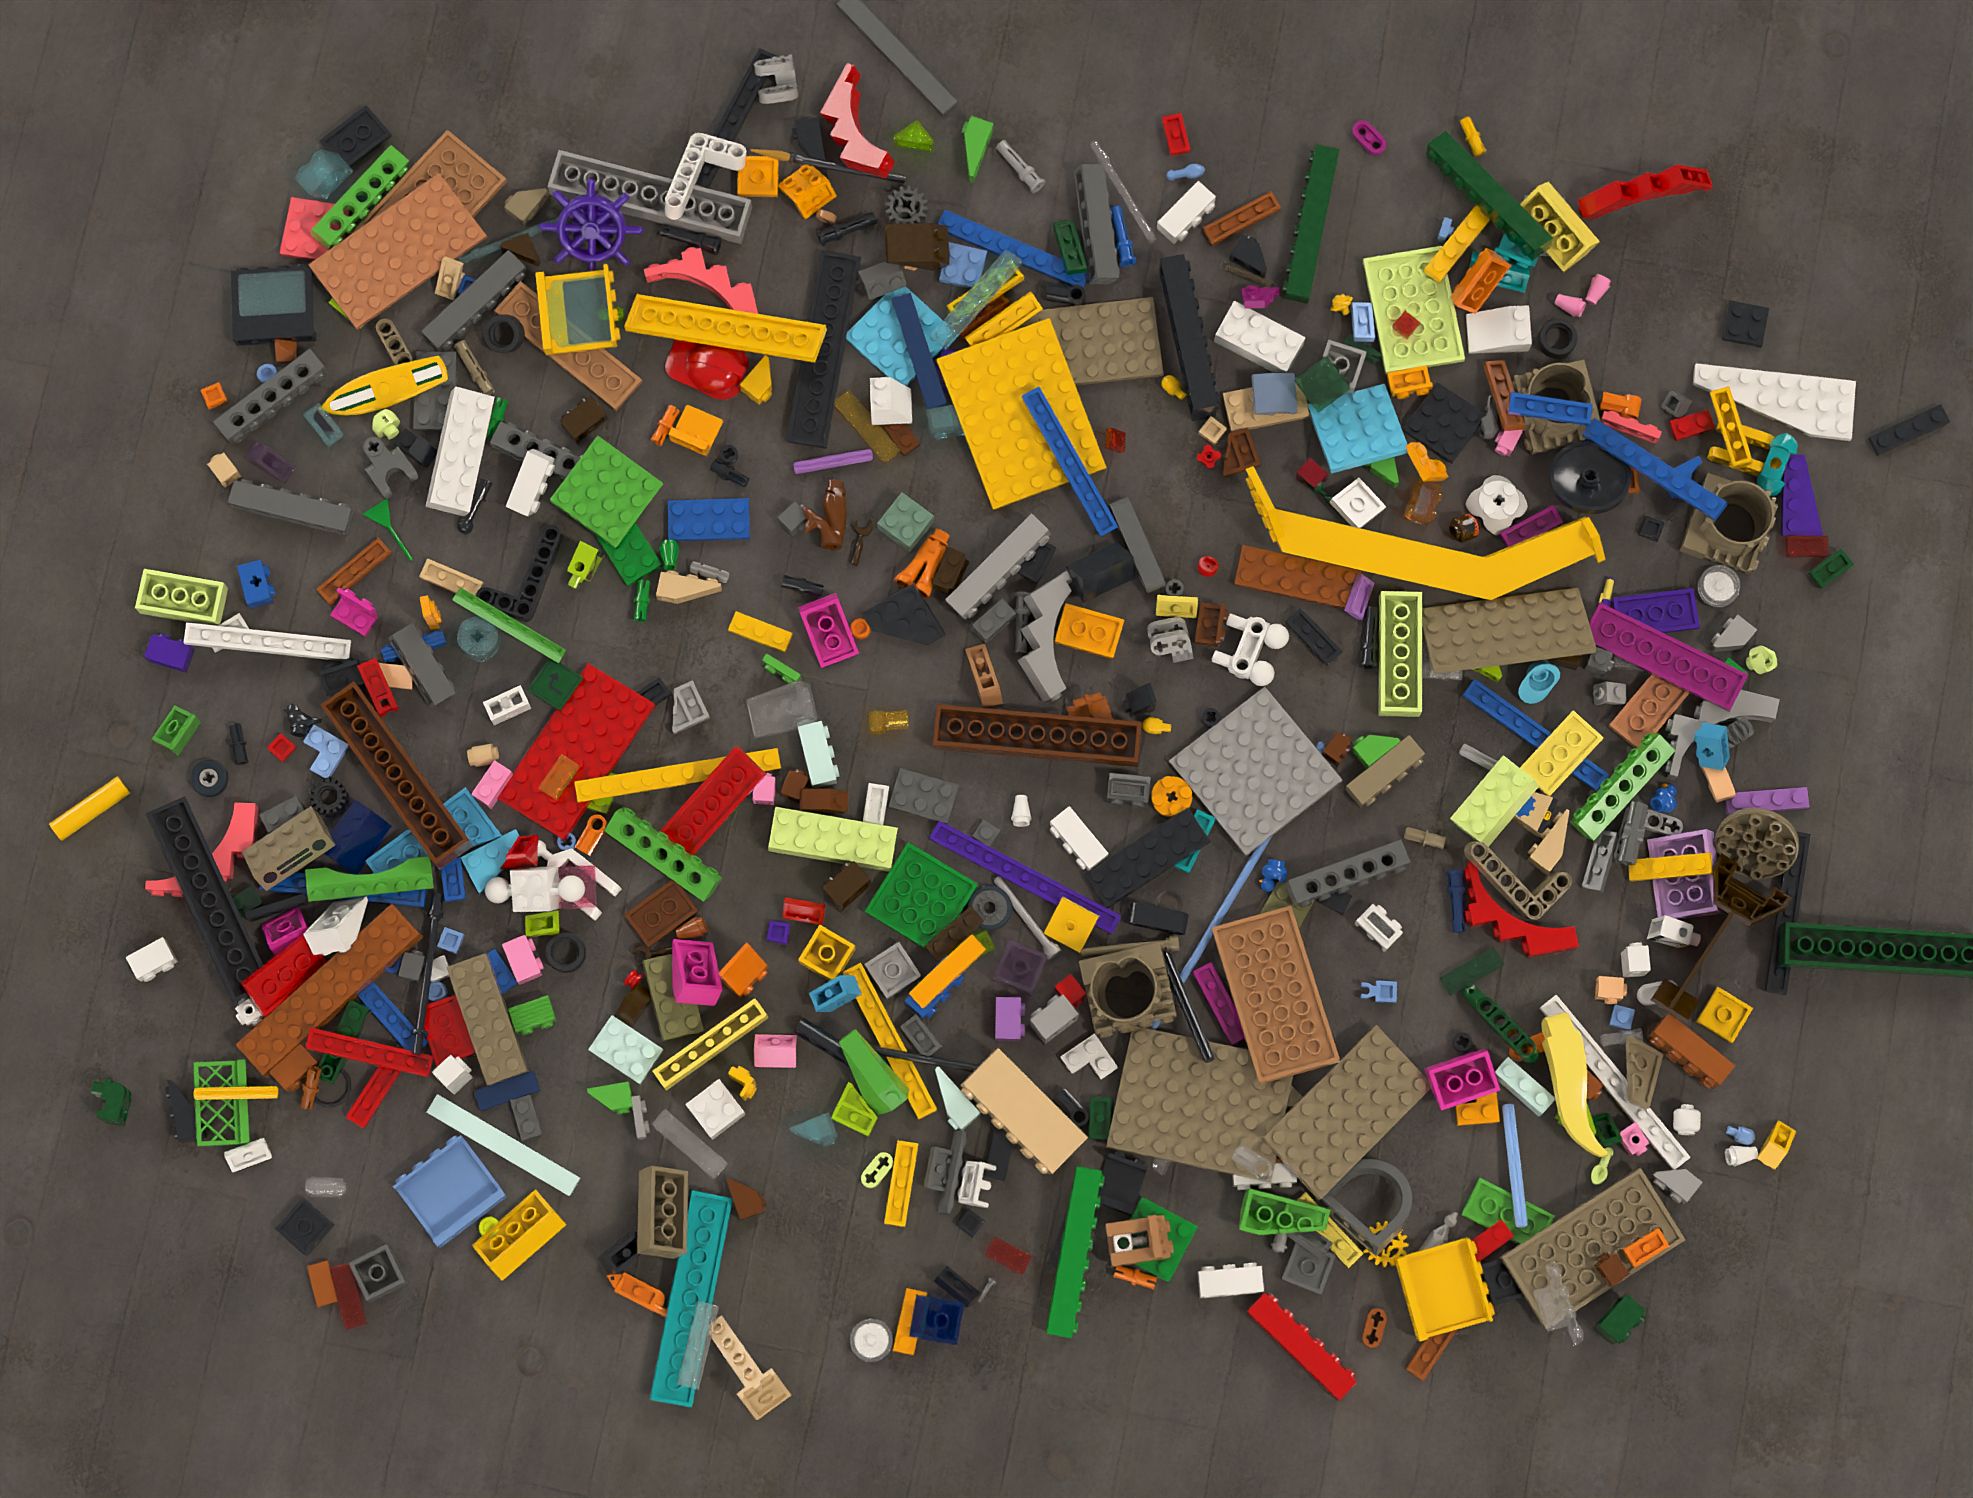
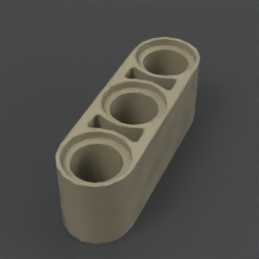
M389 319L379 320L376 324V331L394 364H401L405 360L413 361L392 321ZM385 327L391 328L390 332L386 334L382 333V330ZM394 344H400L397 350H391V347Z

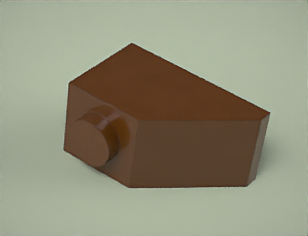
M800 789V810L830 815L848 812V791Z
M732 1179L726 1180L741 1221L765 1213L764 1207H767L763 1195L759 1196L756 1190Z

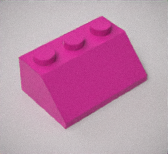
M1483 1048L1424 1068L1431 1085V1090L1441 1110L1500 1091L1489 1053Z

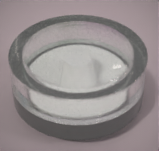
M1715 565L1708 568L1697 583V592L1700 599L1706 605L1713 608H1723L1730 605L1740 591L1738 575L1734 570L1724 565Z
M866 1319L854 1327L850 1337V1344L858 1358L866 1362H877L884 1359L891 1351L893 1337L885 1323L877 1319Z

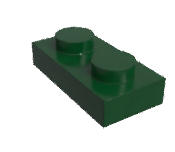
M1841 548L1808 574L1818 587L1822 589L1851 568L1854 563Z
M1090 1097L1089 1140H1108L1111 1121V1098Z

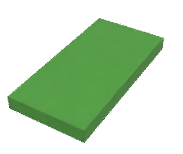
M1482 1178L1478 1179L1461 1216L1486 1229L1502 1219L1514 1235L1510 1241L1518 1245L1551 1225L1555 1217L1525 1201L1528 1224L1526 1227H1516L1512 1194Z

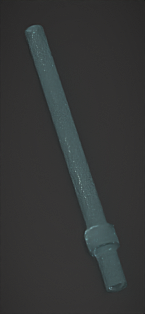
M559 216L543 223H558ZM540 224L483 248L479 249L477 247L472 249L470 253L459 257L458 261L464 264L472 260L478 261L484 255L501 249L502 242L525 233H529L531 237L543 231L539 227Z

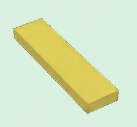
M1306 1192L1297 1200L1318 1206ZM1330 1217L1328 1218L1326 1230L1317 1231L1333 1243L1330 1250L1347 1268L1364 1254Z

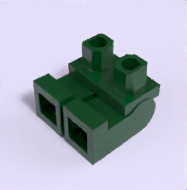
M105 1079L104 1083L94 1081L91 1094L106 1103L104 1110L98 1109L96 1118L107 1124L125 1127L132 1099L129 1089L111 1079Z

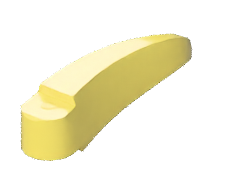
M1567 1012L1545 1017L1542 1020V1032L1545 1038L1542 1046L1548 1061L1556 1105L1562 1124L1572 1139L1585 1150L1598 1157L1607 1156L1608 1152L1598 1143L1590 1129L1586 1113L1587 1066L1581 1033L1579 1030L1575 1031L1572 1020Z

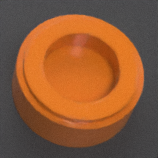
M863 618L854 620L850 626L852 636L856 639L862 640L870 635L871 628Z

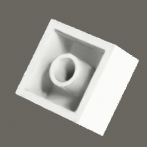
M720 1079L686 1104L712 1140L746 1115Z

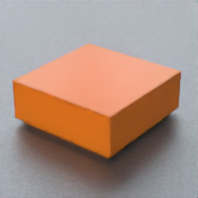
M219 382L201 389L208 409L228 402Z

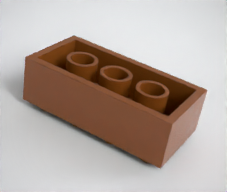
M1670 1013L1664 1016L1647 1036L1650 1039L1649 1043L1658 1050L1661 1048L1667 1053L1666 1057L1674 1063H1680L1683 1066V1071L1690 1076L1695 1075L1700 1079L1699 1083L1706 1089L1711 1088L1713 1090L1720 1086L1735 1067L1733 1063Z

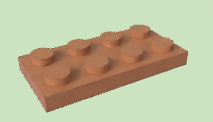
M1652 674L1608 727L1634 748H1637L1646 734L1651 732L1657 733L1690 692Z

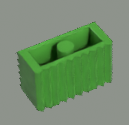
M548 995L508 1008L515 1032L517 1034L521 1033L522 1036L533 1033V1029L541 1027V1029L552 1027L553 1022L557 1021Z

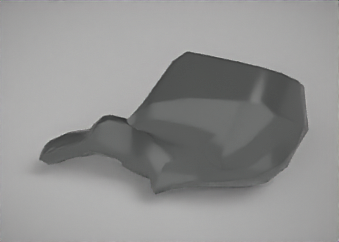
M1492 395L1487 399V406L1485 407L1487 414L1481 419L1482 423L1478 428L1482 439H1492L1499 433L1498 414L1492 406Z

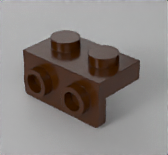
M1200 603L1194 643L1219 647L1220 641L1224 642L1225 629H1222V624L1227 622L1228 617L1225 603H1221V605Z

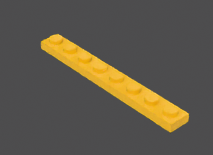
M859 963L843 971V975H851L856 978L862 994L856 997V1000L880 1046L907 1052L862 964ZM886 1057L895 1074L910 1089L908 1100L918 1120L937 1111L913 1062Z

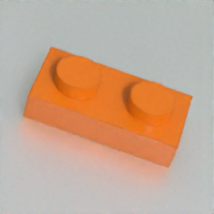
M1656 1228L1622 1249L1632 1268H1635L1670 1246L1660 1229Z

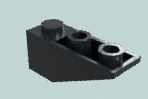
M167 1080L168 1086H165L167 1098L171 1099L172 1105L169 1107L171 1119H174L176 1126L173 1127L174 1138L178 1139V1142L182 1144L196 1141L195 1107L175 1082ZM205 1129L201 1132L202 1139L207 1138Z

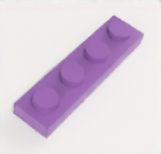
M1807 787L1737 792L1735 797L1725 800L1726 815L1747 808H1761L1770 811L1808 809Z

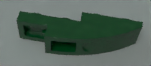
M351 999L335 1033L359 1039L370 1007ZM324 1054L318 1066L322 1070L319 1079L334 1085L348 1059Z

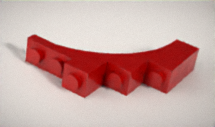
M1472 862L1467 863L1466 869H1463L1465 881H1469L1468 897L1473 903L1467 905L1464 915L1466 923L1469 922L1470 927L1495 923L1492 929L1494 937L1498 938L1499 943L1523 939L1521 947L1523 954H1527V958L1575 950L1579 947L1574 926L1565 928L1539 927L1521 921L1507 913L1485 890L1480 881L1478 869Z

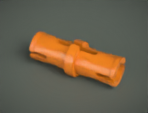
M668 405L664 416L657 423L658 427L650 439L651 442L658 446L663 445L668 432L673 427L672 424L680 412L679 409Z
M1123 1266L1116 1267V1270L1124 1272V1274L1115 1272L1114 1278L1116 1277L1129 1281L1132 1285L1139 1284L1154 1290L1155 1284L1149 1283L1147 1280L1156 1282V1276L1141 1273L1139 1269L1132 1270Z

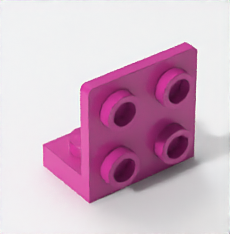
M338 588L337 593L341 599L330 616L366 638L379 618L375 612L376 609L372 607L373 604L364 598L359 600L351 590Z

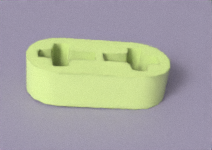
M879 1153L861 1175V1181L865 1187L875 1188L891 1170L893 1159L890 1154ZM887 1157L889 1166H883L878 1170L877 1167L880 1165L879 1158L884 1159ZM876 1171L877 1174L874 1177L876 1182L867 1184L865 1176L867 1174L872 1175Z

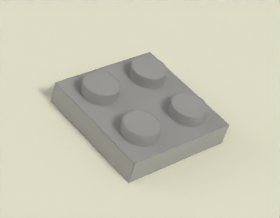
M900 942L864 964L886 999H889L922 977Z

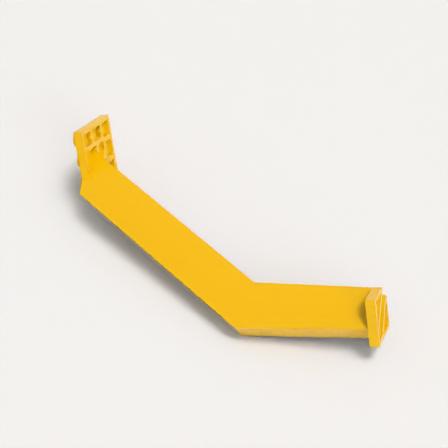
M1254 466L1246 469L1248 474L1246 482L1251 490L1250 493L1254 502H1257L1255 507L1259 515L1264 516L1261 518L1265 527L1270 530L1269 534L1272 541H1277L1280 550L1285 553L1488 600H1493L1591 555H1594L1598 563L1606 560L1600 536L1590 518L1586 516L1482 557L1275 509Z

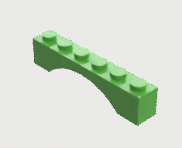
M429 856L410 858L392 869L366 875L345 874L327 867L305 870L309 902L434 888L431 858Z

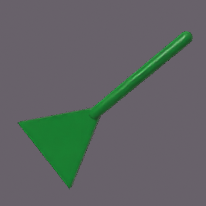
M383 500L362 514L388 528L409 561H413V558L391 527L388 500Z

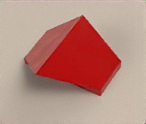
M538 835L519 836L506 854L507 859L500 869L537 866Z

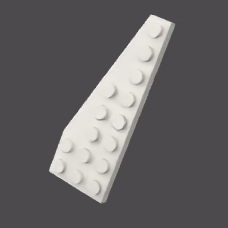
M1695 364L1693 385L1710 392L1730 386L1734 402L1771 420L1784 423L1789 428L1800 430L1805 435L1846 441L1852 439L1856 381Z

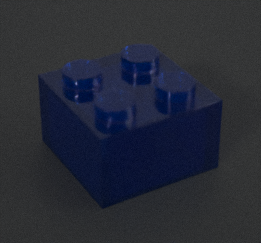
M916 1295L909 1337L957 1345L964 1303Z

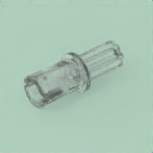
M1641 1028L1625 1031L1620 1029L1617 1033L1601 1035L1600 1040L1602 1046L1616 1044L1625 1046L1626 1037L1631 1035L1643 1041V1033Z

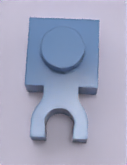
M1376 981L1375 986L1369 983H1361V988L1366 987L1369 990L1368 994H1361V999L1375 997V1002L1378 1003L1397 1002V982Z

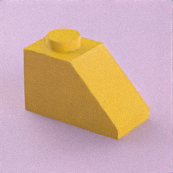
M766 355L740 384L741 391L758 405L763 401L766 402L772 395L769 357Z
M1778 1120L1764 1142L1757 1159L1764 1165L1776 1169L1788 1153L1796 1131Z

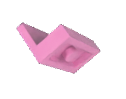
M755 1034L754 1066L795 1068L797 1035Z

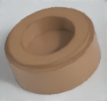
M820 209L816 214L818 220L828 224L835 223L837 218L835 214Z

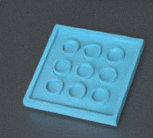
M906 286L885 294L848 331L846 341L885 377H891L901 384L908 386L916 378V374L892 303V298L911 293L932 359L957 336V333Z
M1385 384L1355 391L1353 394L1348 393L1308 404L1310 417L1331 474L1408 453L1405 447L1408 444Z

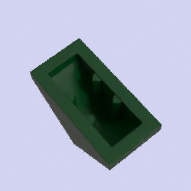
M1610 1113L1592 1117L1596 1130L1595 1138L1603 1148L1619 1144L1623 1141Z

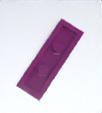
M1551 506L1501 532L1500 537L1506 547L1550 531L1562 525L1563 521L1555 507Z

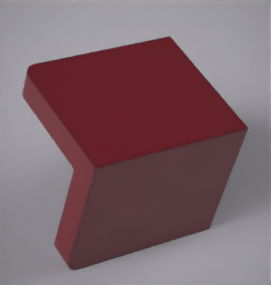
M1310 458L1297 471L1296 479L1301 483L1306 481L1313 488H1316L1321 481L1326 482L1328 480V473Z

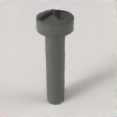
M988 1278L989 1282L976 1301L981 1303L992 1285H996L997 1282L994 1278Z

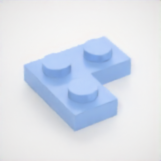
M313 725L303 741L304 744L320 752L310 770L324 779L332 776L350 747L349 744L316 725Z

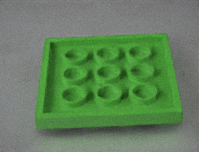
M597 436L551 497L550 502L616 549L664 483Z

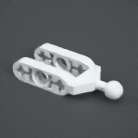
M538 840V856H542L548 861L547 867L558 866L560 872L570 861L614 897L621 891L622 888L572 848L551 854L546 850V844ZM584 897L572 902L595 921L602 914L598 908Z

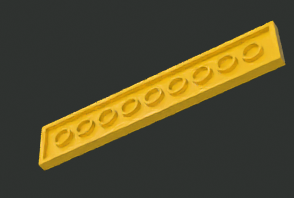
M640 294L636 295L624 326L625 330L629 332L809 362L816 361L827 331L826 325Z

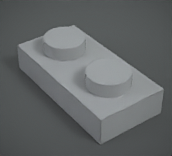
M639 1095L632 1096L638 1140L647 1139L646 1133H650L649 1122L644 1121L643 1114L647 1112L646 1102L641 1100Z

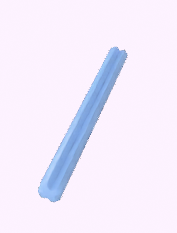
M1505 1104L1502 1106L1515 1225L1518 1228L1526 1227L1528 1223L1515 1110L1513 1104Z

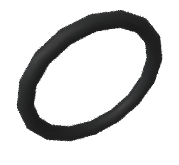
M342 1069L341 1073L347 1081L345 1095L334 1103L322 1102L315 1096L314 1101L318 1105L335 1107L342 1104L348 1098L351 1091V1079L344 1069Z

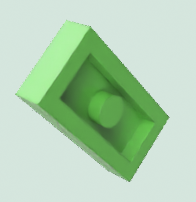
M766 653L762 660L765 666L764 669L771 674L776 672L781 675V679L787 684L792 685L794 683L798 686L802 680L801 674Z

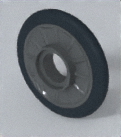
M987 885L978 888L967 903V908L972 906L984 920L978 927L983 930L991 931L1003 927L1012 914V902L1009 895L997 886ZM988 902H992L996 906L995 911L991 914L984 911V905Z

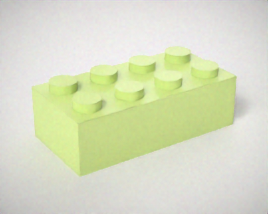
M144 569L135 608L140 614L218 626L221 624L228 587L224 582Z
M1503 755L1450 819L1474 840L1483 842L1489 847L1537 790L1539 785L1531 776Z

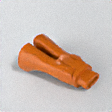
M935 529L934 533L929 535L911 563L894 579L896 584L901 588H905L914 583L922 567L926 564L925 570L916 586L924 599H928L932 592V583L948 546L947 541L950 535Z

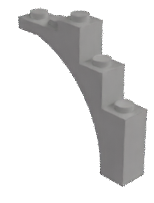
M1740 690L1730 712L1710 702L1703 701L1700 706L1695 708L1694 718L1697 719L1674 714L1671 719L1667 720L1665 731H1668L1667 738L1675 739V741L1672 740L1670 743L1675 752L1671 755L1670 760L1666 761L1664 772H1667L1666 778L1675 780L1678 776L1682 756L1694 741L1695 732L1700 729L1703 722L1721 725L1746 717L1747 720L1772 723L1776 718L1780 700Z

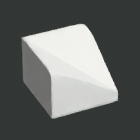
M445 955L433 960L431 982L450 977L446 968L449 965Z

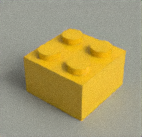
M819 925L798 961L802 966L831 981L841 975L856 947L849 941Z

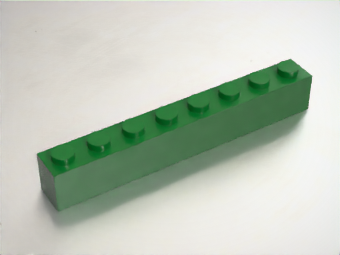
M1075 1166L1045 1331L1047 1334L1072 1338V1334L1077 1332L1078 1321H1075L1076 1312L1080 1313L1082 1300H1079L1080 1291L1084 1292L1086 1279H1083V1273L1088 1271L1090 1259L1086 1258L1087 1251L1091 1250L1093 1245V1238L1090 1237L1091 1229L1096 1228L1097 1217L1094 1216L1095 1208L1099 1209L1101 1196H1098L1099 1187L1103 1188L1105 1175H1101L1102 1171L1100 1169Z

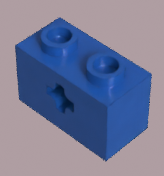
M261 560L237 566L246 603L249 608L252 609L274 603L273 596L276 594L273 584H269L268 577L271 576L268 565H264ZM259 580V587H255L256 581Z

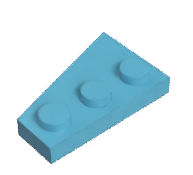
M516 829L461 857L479 894L485 890V886L490 879L498 877L504 870L500 869V867L507 859L506 854L519 837Z

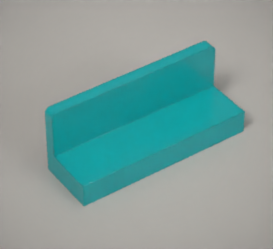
M1473 251L1469 268L1475 264L1481 252ZM1507 261L1511 267L1497 286L1525 293L1531 266L1529 265L1528 268L1517 265V261Z

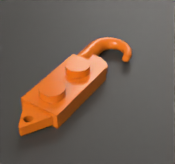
M625 1272L623 1274L607 1275L616 1293L666 1318L667 1309L663 1307L665 1297L661 1291Z

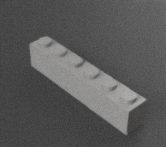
M1031 513L946 599V602L964 620L968 617L972 618L977 613V608L982 603L986 604L992 598V593L996 589H1001L1006 584V579L1011 574L1015 575L1020 570V565L1025 560H1030L1035 555V550L1039 546H1044L1049 541V536L1051 535L1049 530Z

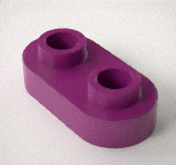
M1362 120L1354 124L1352 129L1354 139L1369 154L1373 156L1381 155L1386 148L1385 138L1367 121ZM1360 130H1363V131L1365 132V134H1364V135H1360V134H1359V131H1360ZM1377 144L1379 148L1375 149L1372 145Z

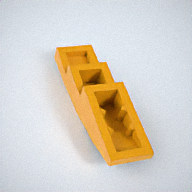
M973 934L970 935L909 994L922 1008H925L987 949Z

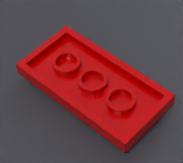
M303 934L241 984L260 1014L265 1017L295 992L327 961L322 954L313 955Z

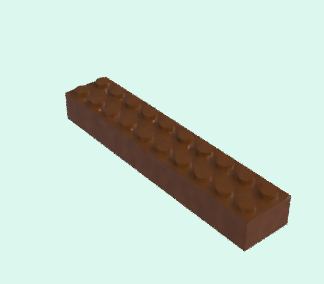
M354 681L320 705L439 870L473 847L465 833Z
M937 704L933 747L937 750L1138 767L1142 722Z

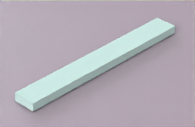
M438 1094L427 1110L428 1114L568 1196H571L581 1179Z

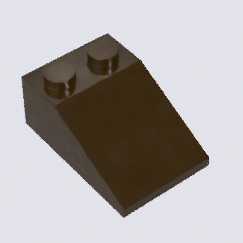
M886 223L884 225L886 263L931 271H938L950 264L948 226L932 223Z

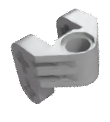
M792 54L786 57L784 55L779 58L772 57V59L760 60L754 63L756 75L766 76L775 74L777 86L759 90L761 103L769 104L790 101L798 97Z
M1173 617L1154 621L1148 625L1147 633L1150 639V647L1154 654L1164 655L1171 653L1173 663L1193 659L1186 622L1183 618ZM1175 624H1178L1179 630H1176V631H1175V629H1174V625H1175ZM1158 628L1159 634L1155 635L1154 629ZM1157 642L1162 643L1161 648H1158Z

